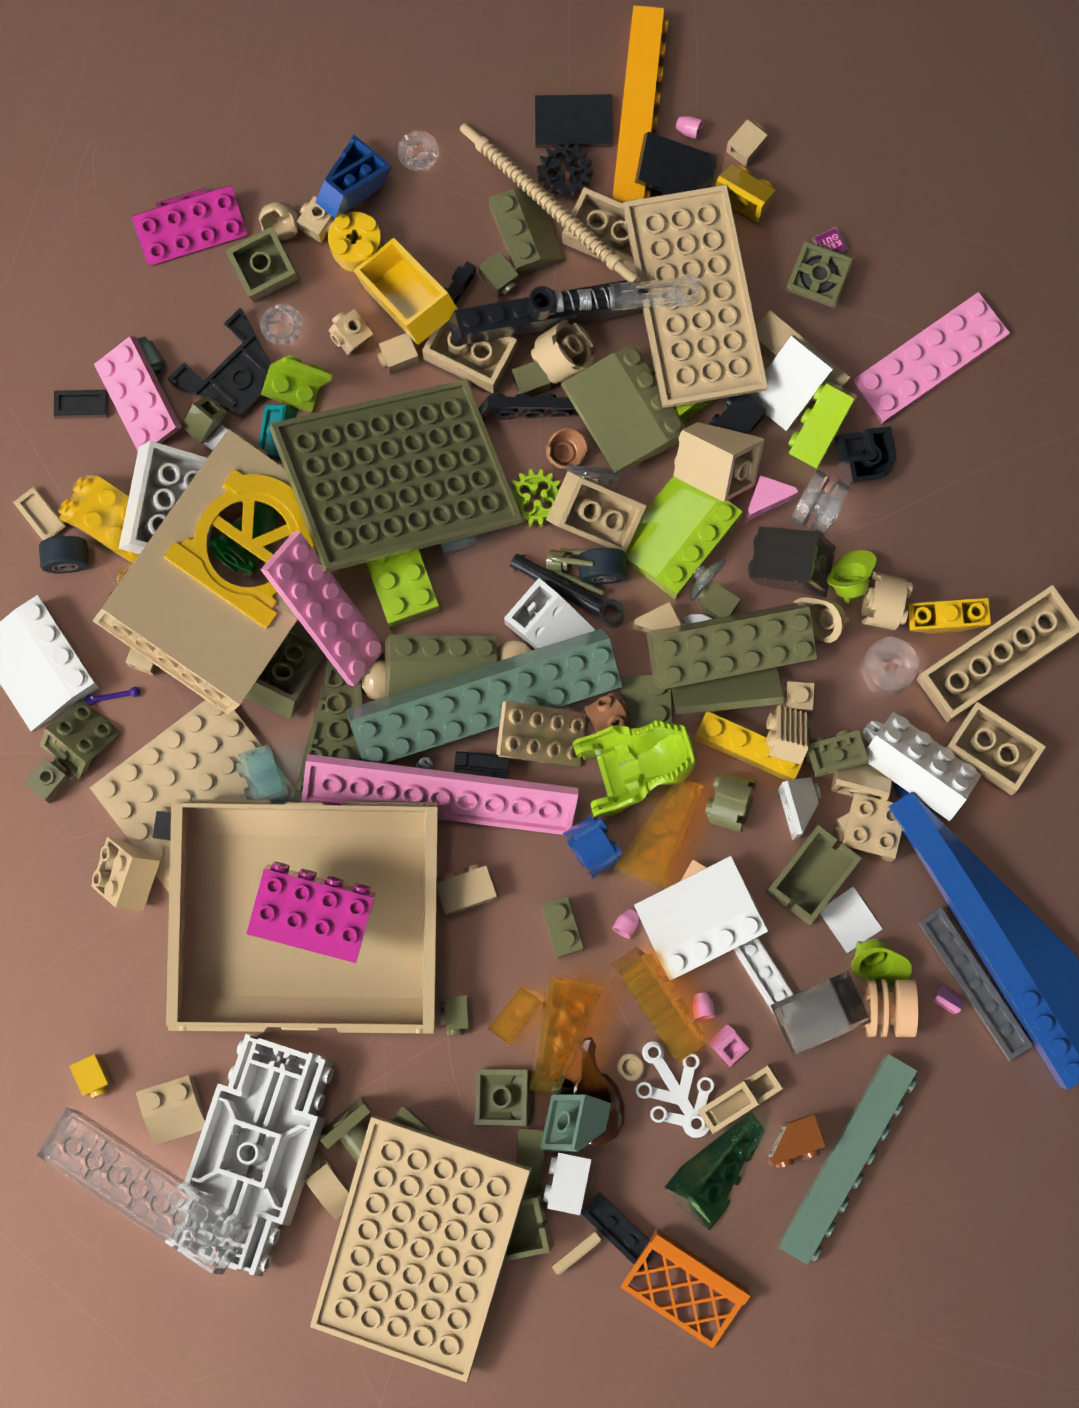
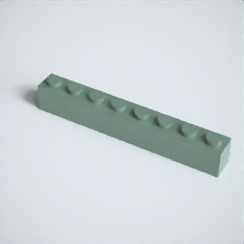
M890 1054L884 1056L777 1244L778 1248L807 1265L810 1260L816 1261L822 1251V1247L819 1246L824 1236L828 1238L836 1226L833 1219L837 1212L841 1214L844 1212L850 1201L846 1196L851 1188L856 1189L864 1176L860 1173L865 1163L870 1165L877 1153V1150L874 1149L879 1139L883 1141L891 1128L887 1125L892 1115L897 1117L902 1110L904 1102L901 1099L906 1091L911 1093L918 1081L914 1077L917 1070Z

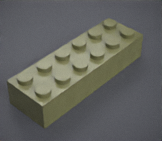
M802 602L646 632L654 685L660 690L817 659L810 607Z

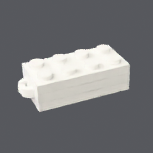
M892 712L884 725L877 721H871L864 728L862 735L869 743V746L866 748L869 759L868 764L909 793L912 792L920 801L949 821L967 800L982 775L974 766L962 761L950 749L938 744L929 734L920 731L910 724L905 717L899 716L895 712Z

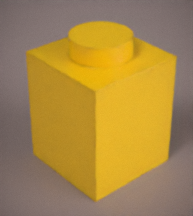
M93 1054L69 1066L82 1096L91 1095L92 1099L107 1093L106 1087L112 1085L101 1058L97 1054Z

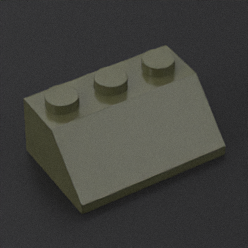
M511 189L489 197L490 211L510 263L519 277L565 261L547 211L542 209V205H538L537 201H533L532 197L527 195V192H523L522 189Z

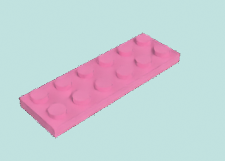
M978 292L854 378L851 384L881 424H883L1009 336L1010 332Z
M294 531L263 566L261 571L348 685L355 686L368 671L369 667L383 653L385 645L331 572H323L317 553L302 533Z

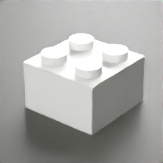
M559 1152L557 1158L552 1157L548 1174H553L554 1177L552 1185L546 1184L543 1198L544 1202H548V1209L576 1215L581 1214L591 1159Z

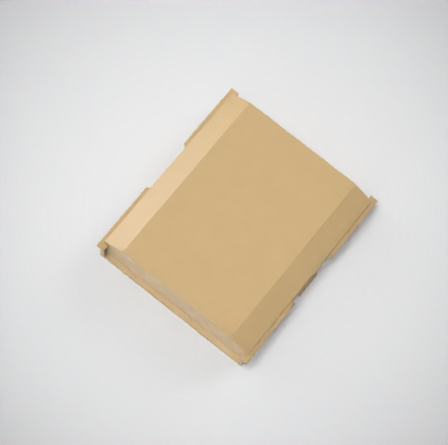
M174 799V803H171L166 1004V1026H168V1031L264 1032L267 1027H281L282 1030L336 1028L339 1033L434 1034L437 803L343 801L341 805H324V803L287 802L286 805L271 804L269 800ZM274 861L290 865L289 870L299 872L302 868L317 872L316 877L325 880L328 876H334L343 879L344 885L353 887L355 883H360L371 887L370 892H374L375 897L356 963L246 934L262 873L268 864L272 865Z

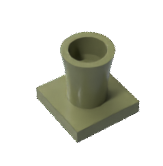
M361 1097L328 1124L320 1135V1140L327 1149L340 1140L356 1164H358L368 1126L362 1120L370 1113L367 1103Z

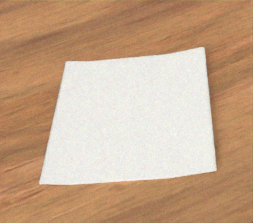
M854 887L826 904L820 912V915L846 953L856 948L857 941L864 942L882 930V927Z

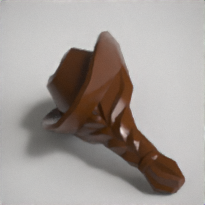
M592 1037L585 1038L580 1044L583 1054L581 1076L575 1083L572 1095H588L611 1103L606 1131L586 1145L597 1146L604 1145L617 1137L624 1124V1103L618 1086L607 1074L601 1073L597 1067L595 1057L596 1044Z

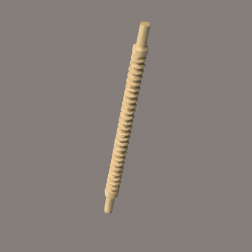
M468 123L461 125L460 131L475 144V148L480 153H484V156L488 157L489 161L493 162L495 166H498L499 170H503V173L508 175V178L512 179L513 183H517L523 192H527V195L532 197L533 201H537V204L540 206L542 205V209L547 210L548 214H552V218H557V222L562 223V227H567V231L572 232V236L576 237L578 241H582V245H587V249L592 250V254H597V258L602 259V263L606 264L611 271H617L632 286L639 282L640 277L623 263V258L620 255L615 254L614 250H610V247L605 245L604 241L595 236L594 232L585 227L584 223L575 218L574 214H570L569 210L565 209L564 205H560V202L555 200L554 196H550V193L545 191L543 187H540L539 183H535V180L530 178L529 174H525V170L516 165L515 161H511V158L506 156L504 152H501L500 148H496V145L488 137L481 136Z

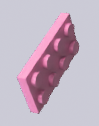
M129 336L94 364L137 451L141 445L148 441L161 444L182 428L136 336Z

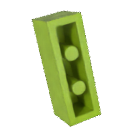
M830 380L825 386L820 384L813 396L817 400L813 409L808 407L801 419L804 426L800 433L794 432L788 443L792 447L789 454L817 469L857 395Z

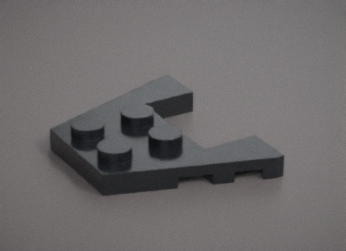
M239 308L224 323V327L242 344L205 380H202L184 362L168 378V381L172 385L200 398L208 395L224 409L243 417L263 397L261 392L271 363L244 311Z

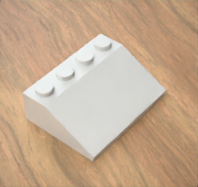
M148 441L139 447L119 549L136 554L141 553L207 459L206 457L153 441ZM212 525L210 526L209 531H208V534H207V542H206L207 550H208V545H209V540H210Z
M38 595L13 610L0 622V684L31 732L69 709L78 700H83L87 695L100 689L55 618Z
M732 856L634 904L656 955L670 981L768 932V927Z

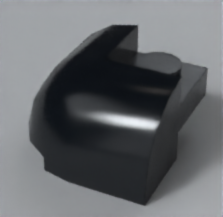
M891 426L870 428L863 432L840 434L835 437L840 462L836 469L840 479L846 485L884 479L891 472L896 462V448Z

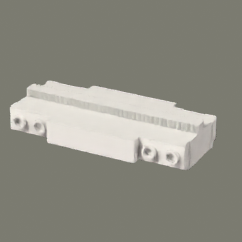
M245 1034L244 1039L239 1042L237 1047L238 1058L236 1064L231 1067L228 1074V1086L217 1084L182 1188L183 1191L192 1194L184 1204L182 1223L176 1228L174 1233V1248L185 1255H194L234 1270L248 1271L253 1276H263V1273L268 1270L271 1263V1256H269L271 1247L277 1243L280 1236L279 1225H291L326 1120L316 1116L317 1110H321L324 1104L325 1095H323L325 1085L330 1083L334 1069L332 1068L333 1062H330L328 1058L310 1052L306 1054Z

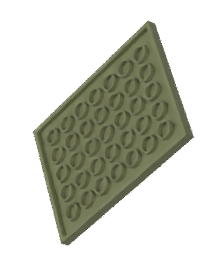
M467 379L271 423L269 427L324 573L517 525L523 520Z

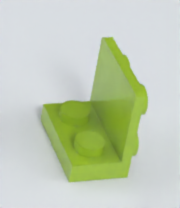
M288 355L270 365L261 395L310 413L313 411L319 388L332 381L333 375L326 373L327 370L324 367L318 365L308 366L303 364L300 358Z

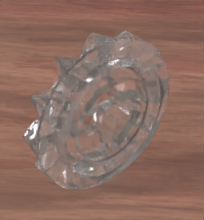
M414 130L408 135L405 134L398 144L399 160L410 170H426L432 167L438 159L439 146L435 137H432L426 131L418 132ZM422 142V150L426 152H419L414 159L412 147H417Z
M273 305L261 317V332L267 341L275 343L277 346L280 344L289 345L294 339H298V335L302 330L301 316L290 305ZM284 315L285 323L289 326L288 328H283L281 334H279L278 327L274 326V324L280 323Z

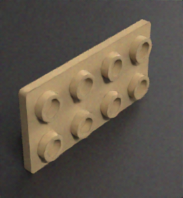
M503 701L496 753L499 757L580 767L582 757L576 756L573 742L578 738L584 737L586 714Z

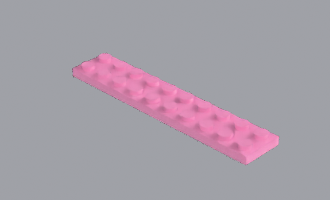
M307 754L301 802L324 803V805H341L343 801L437 803V819L563 835V832L572 827L578 798V788Z

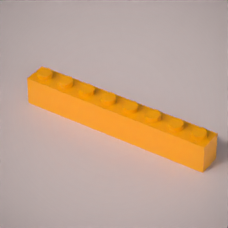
M633 5L612 198L622 204L623 202L650 197V190L645 189L643 185L635 183L644 134L657 131L658 116H654L653 111L654 107H659L661 91H656V82L662 83L663 67H658L659 58H664L666 43L661 42V35L667 34L668 18H663L664 8Z

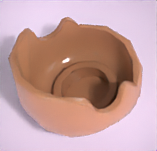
M567 427L556 431L549 438L546 446L549 462L556 468L563 470L577 467L583 461L588 450L584 435L577 429Z

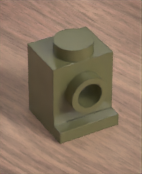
M467 995L439 997V1003L445 1004V1008L440 1009L441 1025H446L447 1036L464 1035V1030L469 1029Z

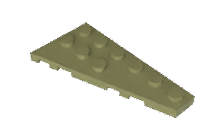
M329 660L292 802H301L307 754L361 761L346 713V709L362 705L361 681L359 680L355 686L348 685Z

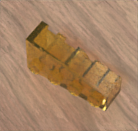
M687 779L683 783L672 784L617 861L613 870L663 890L704 786Z
M636 946L610 964L615 973L617 972L622 977L624 986L632 997L638 1001L640 1010L648 1021L653 1024V1029L678 1063L705 1045L701 1038L705 1035L696 1021L691 1023L686 1014L690 1012L681 998L676 1000L672 994V991L675 990L673 984L667 976L661 977L657 971L660 965L652 953L647 955Z

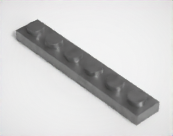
M939 908L917 922L1007 1060L1011 1061L1031 1048L1033 1045L943 909Z

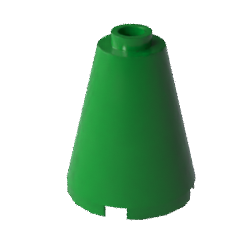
M266 503L254 505L252 539L273 531L278 521L277 510ZM242 515L231 523L241 532ZM221 531L209 541V548L214 546L216 550L213 554L225 566L234 572H237L238 569L245 571L243 576L246 577L253 574L260 558Z

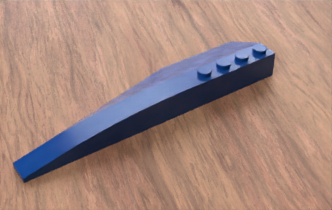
M912 792L889 805L888 807L1057 1084L1066 1090L1074 1087L1079 1083V961L1077 957Z

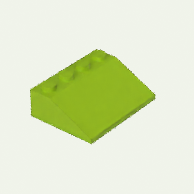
M673 476L643 513L626 551L627 563L676 600L738 523L743 511L728 500L723 502Z

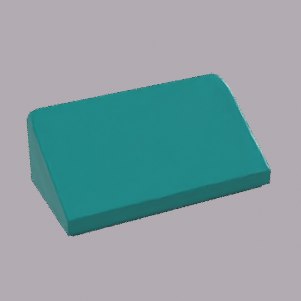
M265 405L258 447L266 451L270 459L281 460L269 429L271 423L296 418L297 411L287 405Z

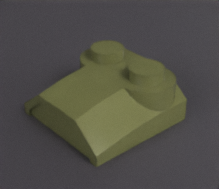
M475 1069L477 1078L476 1120L474 1125L530 1126L534 1114V1080L531 1070Z

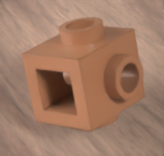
M612 692L584 708L596 732L610 726L622 725L628 727L631 725L627 717L630 711L623 699L618 701Z

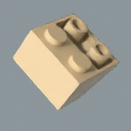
M107 836L105 845L100 852L97 869L92 876L91 886L115 908L144 911L160 860L148 850Z

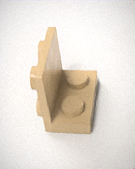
M857 793L854 794L842 843L851 849L882 856L881 860L889 862L895 860L902 829L888 807L893 802Z

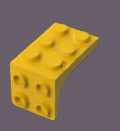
M86 475L84 478L80 477L73 486L72 490L75 492L70 500L66 499L58 510L60 513L59 520L80 529L133 564L139 554L119 549L129 496L99 476Z

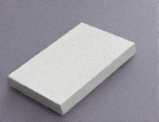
M792 335L765 371L768 389L766 391L749 393L748 395L766 408V415L787 431L813 398L819 385L825 382L835 367L795 335Z

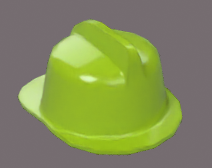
M854 550L841 556L835 563L827 577V582L834 587L838 596L844 598L846 603L850 604L855 597L862 596L868 591L870 576L877 563L875 554L867 550Z
M871 939L865 942L857 941L855 957L851 962V970L858 977L866 980L875 979L877 985H879L880 980H886L888 987L894 986L895 980H907L910 977L912 965L909 959L891 950L886 942L880 939Z

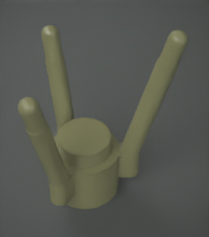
M560 548L559 551L551 549L548 552L546 559L547 570L554 571V574L592 592L600 595L605 594L604 590L589 583H584L580 579L565 573V571L571 569L572 564L594 566L593 561L574 559L571 556L580 555L582 552L591 549Z

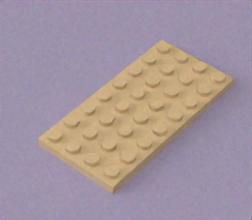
M727 185L623 202L622 207L635 272L640 277L638 287L639 289L648 290L647 299L642 300L641 303L662 408L766 391L768 385Z

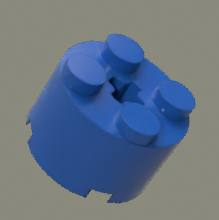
M590 815L563 832V835L566 838L571 837L567 841L568 845L582 867L586 866L588 870L591 869L587 874L593 879L619 862L618 857L623 854L615 841L607 839L605 833L608 832V829L603 821Z

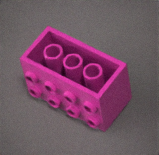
M274 861L272 865L268 864L262 873L246 934L356 963L375 893L370 892L371 887L360 883H355L353 887L344 885L343 879L334 876H328L325 880L316 877L317 872L302 868L299 872L289 870L290 865Z

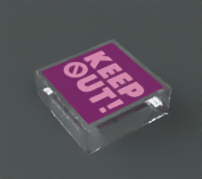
M837 227L829 229L812 239L814 244L840 254L846 253L848 250Z

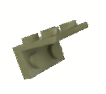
M80 699L45 728L39 745L74 776L80 779L87 773L91 760L119 736L120 731L90 705L86 704L84 700Z
M851 729L836 733V737L826 739L823 736L812 739L810 744H808L809 748L804 758L806 764L811 763L816 778L869 762L860 731L852 732Z

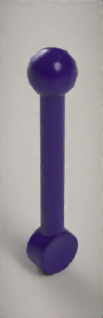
M132 687L128 691L106 695H87L85 703L92 706L97 701L130 695L137 697L140 694V690L138 687Z

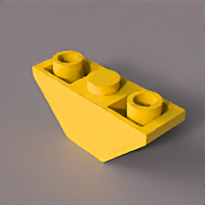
M988 598L907 604L909 629L913 632L928 634L956 633L991 625Z

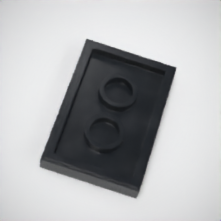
M612 94L535 95L536 148H555L556 143L559 144L560 148H564L565 142L569 143V147H574L576 144L579 147H613Z
M647 132L643 137L635 183L666 194L712 187L717 156Z

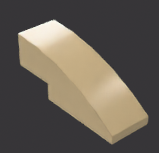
M768 1064L699 1109L698 1112L712 1134H714L784 1087Z

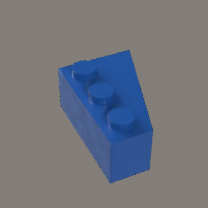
M353 134L338 161L335 162L324 179L315 203L335 219L383 189L392 166Z

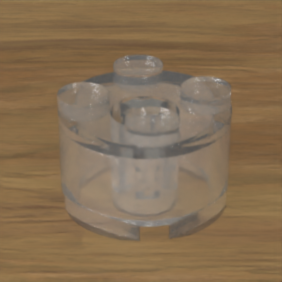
M890 636L880 639L868 649L862 660L861 671L863 680L867 687L877 694L895 695L901 693L914 680L918 671L919 659L914 649L904 640ZM891 662L894 665L893 669L887 671L885 667Z

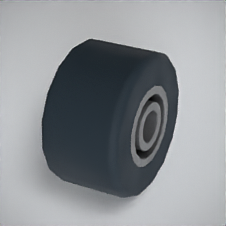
M56 536L47 538L39 544L40 567L45 572L54 574L72 573L84 570L89 565L88 546L84 538L78 536Z
M597 548L584 551L579 555L581 560L594 562L592 567L579 565L580 580L584 583L612 584L624 581L628 577L627 556L625 551L621 549Z

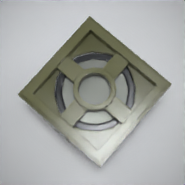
M804 240L786 286V291L835 308L854 258Z

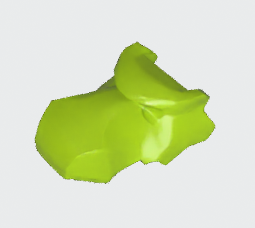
M654 720L646 726L633 729L622 725L610 726L595 734L578 738L573 742L577 757H582L583 760L597 758L608 797L600 798L590 803L594 818L603 815L612 817L623 812L627 807L641 802L657 786L683 783L697 763L686 727L661 720Z

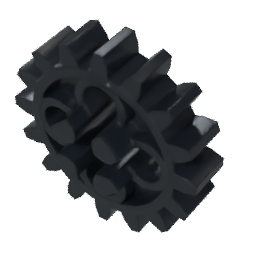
M565 142L564 148H560L559 144L556 143L554 151L549 148L546 149L547 157H539L541 165L537 166V173L540 174L538 182L544 183L543 188L545 191L552 190L551 196L555 197L559 193L561 194V199L565 200L566 194H570L572 199H574L575 192L581 193L584 188L583 185L590 186L591 179L589 177L593 176V169L590 168L592 160L586 159V150L581 153L578 152L579 145L576 144L571 149L568 142ZM558 157L565 158V169L569 172V181L573 183L572 185L565 184V173L561 170V161L557 159ZM574 165H581L582 168L577 170ZM554 172L556 177H549L548 174Z

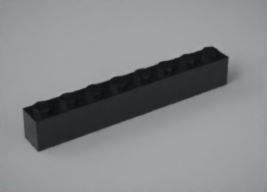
M623 280L589 287L577 288L568 291L572 293L576 292L578 289L582 290L590 288L593 291L600 290V288L602 287L605 290H607L608 287H612L613 289H620L621 292L636 291L639 289L638 283L635 286H632L627 280ZM529 297L454 310L448 324L454 346L549 330L563 320H569L567 323L572 325L574 323L582 324L643 313L641 301H622V305H614L613 308L599 306V309L592 307L591 310L585 309L581 311L579 308H576L575 311L573 309H564V312L552 314L547 319L536 320L527 311ZM543 299L535 300V304L539 307L548 306L547 302Z

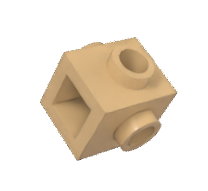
M313 196L310 202L307 201L302 206L297 224L300 231L322 243L335 219L315 203L317 197Z
M355 309L348 314L342 311L332 319L334 324L328 330L335 345L341 346L347 355L368 341L373 335L368 327L366 318L362 314L357 313Z

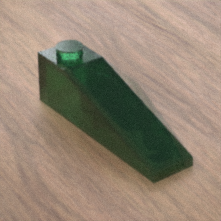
M749 1113L683 1164L665 1186V1189L675 1203L708 1230H711L726 1211L730 1200L727 1199L734 1184L739 1185L742 1177L738 1175L744 1163L751 1160L765 1132L756 1116Z

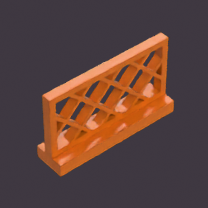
M656 1228L650 1237L651 1240L620 1284V1288L713 1349L741 1306L745 1305L750 1298V1291ZM652 1249L662 1255L664 1265L648 1268L646 1258ZM666 1258L673 1263L667 1264ZM644 1263L645 1269L639 1270L641 1265ZM680 1267L686 1271L687 1281L671 1284L668 1269ZM665 1270L668 1284L652 1287L649 1273ZM646 1274L649 1288L636 1290L629 1285L634 1276ZM689 1274H691L692 1276H694V1277L697 1278V1279H692V1280H690V1275H689ZM698 1283L706 1284L709 1286L711 1296L694 1299L692 1285ZM689 1286L691 1300L675 1303L672 1289ZM669 1289L672 1303L660 1306L655 1302L653 1292ZM713 1290H715V1291L718 1292L719 1294L714 1295V1294H713ZM650 1293L651 1299L644 1294ZM727 1298L735 1303L730 1312L717 1314L715 1300ZM712 1301L714 1315L698 1318L696 1304ZM693 1305L695 1319L683 1321L678 1317L677 1307ZM673 1308L674 1314L668 1311L667 1309ZM725 1318V1319L723 1320V1322L721 1323V1325H720V1324H719V1319ZM716 1320L717 1331L710 1339L701 1333L699 1323ZM696 1324L697 1329H695L691 1325Z

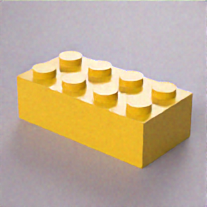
M395 238L391 239L353 270L365 290L418 345L449 321L454 310H458L448 292Z

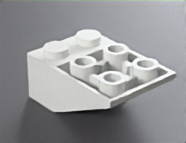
M540 578L537 579L504 617L505 625L534 649L595 631L573 607Z

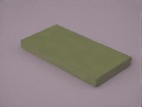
M777 667L671 688L676 715L784 704Z

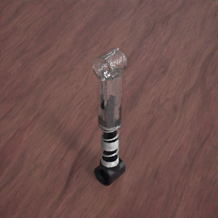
M686 274L677 279L609 284L607 290L602 287L597 291H593L590 288L578 289L572 293L567 290L565 293H561V291L556 292L546 286H539L534 288L529 295L527 311L532 318L544 320L552 314L564 312V309H573L575 311L576 308H579L581 311L585 309L591 310L592 307L599 309V306H607L611 311L666 306L689 308L698 300L702 291V285L696 276ZM688 287L692 290L693 294L685 295L682 293L681 288ZM543 299L547 302L548 306L539 307L535 304V300Z

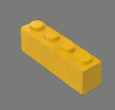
M711 712L705 713L694 738L697 742L785 781L795 780L802 763L796 764L769 756L770 746L766 745L767 737Z

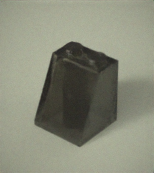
M759 526L758 534L753 539L754 555L753 560L749 562L748 566L749 578L762 586L826 597L829 586L827 577L832 570L836 546L819 531Z
M849 971L770 1005L793 1056L871 1022Z

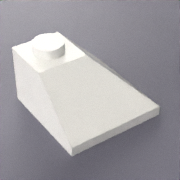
M811 777L784 781L778 788L793 841L799 839L819 804L818 799L821 798L819 786L817 783L813 784Z

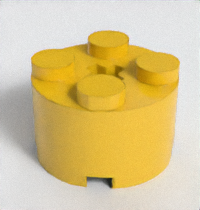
M361 212L341 214L335 218L330 226L328 242L331 254L335 261L347 271L354 272L353 270L382 247L379 227L375 219Z

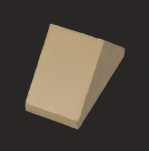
M670 602L636 618L633 629L646 633L679 626L681 623Z

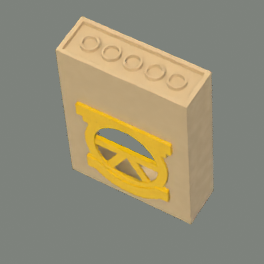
M230 429L227 430L93 619V622L227 715L242 703L298 618L270 582L257 587H240L227 582L216 573L209 561L206 547L210 526L213 525L265 563L274 554L266 550L264 546L290 536L294 531L301 532L315 551L283 464L274 462L269 458L266 451L259 447H253L246 442V438L241 433L232 432ZM236 502L243 503L242 532L219 516L223 509ZM254 502H263L276 509L285 519L286 525L252 539Z

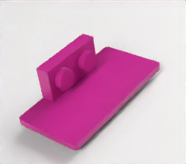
M231 185L209 192L206 191V188L166 199L157 202L156 208L132 216L148 265H154L247 235Z

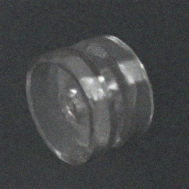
M817 469L799 500L790 521L802 527L807 524L812 514L816 515L810 527L811 532L823 538L830 525L834 524L845 504L843 501L850 486L837 481L833 484L829 493L824 492L830 481V476Z

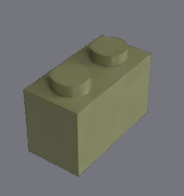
M567 896L541 904L557 959L583 951L584 948Z

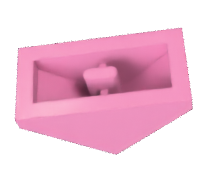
M760 475L746 515L748 521L796 499L798 494L796 487Z

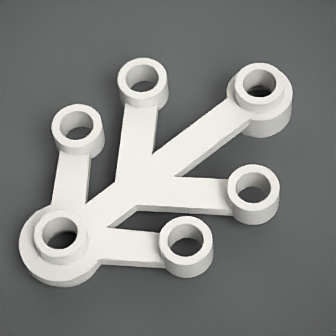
M658 1042L647 1043L642 1049L643 1059L650 1064H654L670 1091L655 1088L647 1082H642L636 1087L637 1096L641 1099L653 1098L677 1104L684 1114L666 1112L662 1106H656L650 1112L651 1119L657 1123L664 1121L683 1126L685 1133L694 1138L704 1136L709 1128L698 1110L707 1104L709 1093L714 1088L713 1081L708 1077H703L697 1082L699 1093L694 1109L688 1100L694 1070L699 1066V1058L692 1053L687 1054L683 1058L684 1069L679 1085L663 1059L664 1049L662 1045ZM651 1047H655L658 1050V1056L655 1058H651L648 1055V1050ZM688 1057L695 1058L696 1064L694 1067L686 1065ZM703 1080H707L710 1083L708 1091H703L700 1088V1083ZM642 1085H646L649 1088V1094L646 1096H642L639 1093V1088ZM656 1109H661L664 1113L663 1118L660 1120L655 1119L653 1116V1112ZM695 1118H698L702 1123L699 1129H694L691 1126V1122Z

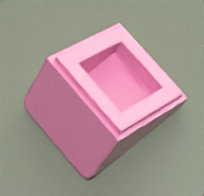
M941 984L932 998V1002L954 1015L961 1011L965 997L947 985Z
M725 1025L708 1041L710 1046L730 1067L750 1050L739 1034L729 1025Z

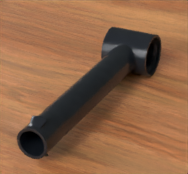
M516 553L509 567L515 573L517 571L534 581L540 578L559 595L599 616L601 623L607 628H617L622 624L624 619L623 608L618 601H603L540 565L533 563L525 558L526 555ZM608 609H616L619 615L617 618L609 620L605 618L604 613Z

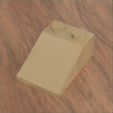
M567 471L546 520L562 529L605 547L621 549L626 553L646 505Z

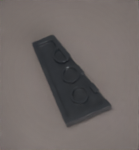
M492 393L486 397L478 408L483 421H486V416H499L500 421L510 420V417H515L518 414H523L526 419H536L544 416V413H549L550 418L579 416L568 396L563 398L557 397L555 394L531 397V394L521 393L511 397L505 396L504 393Z

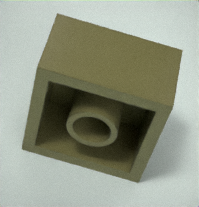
M272 226L225 250L248 297L253 302L300 279L278 233Z

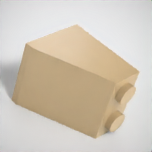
M700 422L682 429L679 435L678 454L674 461V477L723 502L755 486L764 444L763 438Z

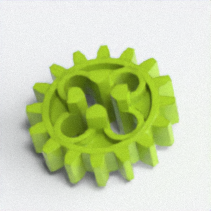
M529 469V476L525 477L524 474L520 473L519 482L512 480L511 484L515 489H511V492L523 519L521 523L527 519L529 527H532L534 522H538L539 526L543 527V520L547 519L559 492L557 489L560 487L561 482L559 480L552 482V473L548 474L547 477L543 476V469L539 470L538 475H534L533 470ZM541 484H546L548 489L541 491V501L543 503L550 502L552 506L549 509H545L542 507L540 500H535L533 511L525 512L524 507L531 505V495L537 496L538 487ZM526 487L530 490L531 495L529 493L522 494L520 490Z

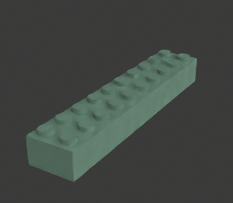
M601 628L346 709V713L361 761L386 763L499 727L503 701L555 709L620 688L622 684L610 638Z

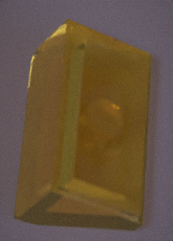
M521 986L488 1030L510 1046L543 1002Z

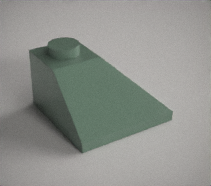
M551 1095L540 1149L546 1151L581 1150L606 1131L611 1103L588 1095Z

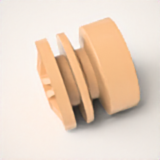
M875 979L866 980L865 991L862 997V1019L865 1024L867 1037H876L877 1025H879L881 1037H887L889 1025H893L896 1037H916L918 1027V994L915 980H895L893 992H889L886 980H880L878 992Z

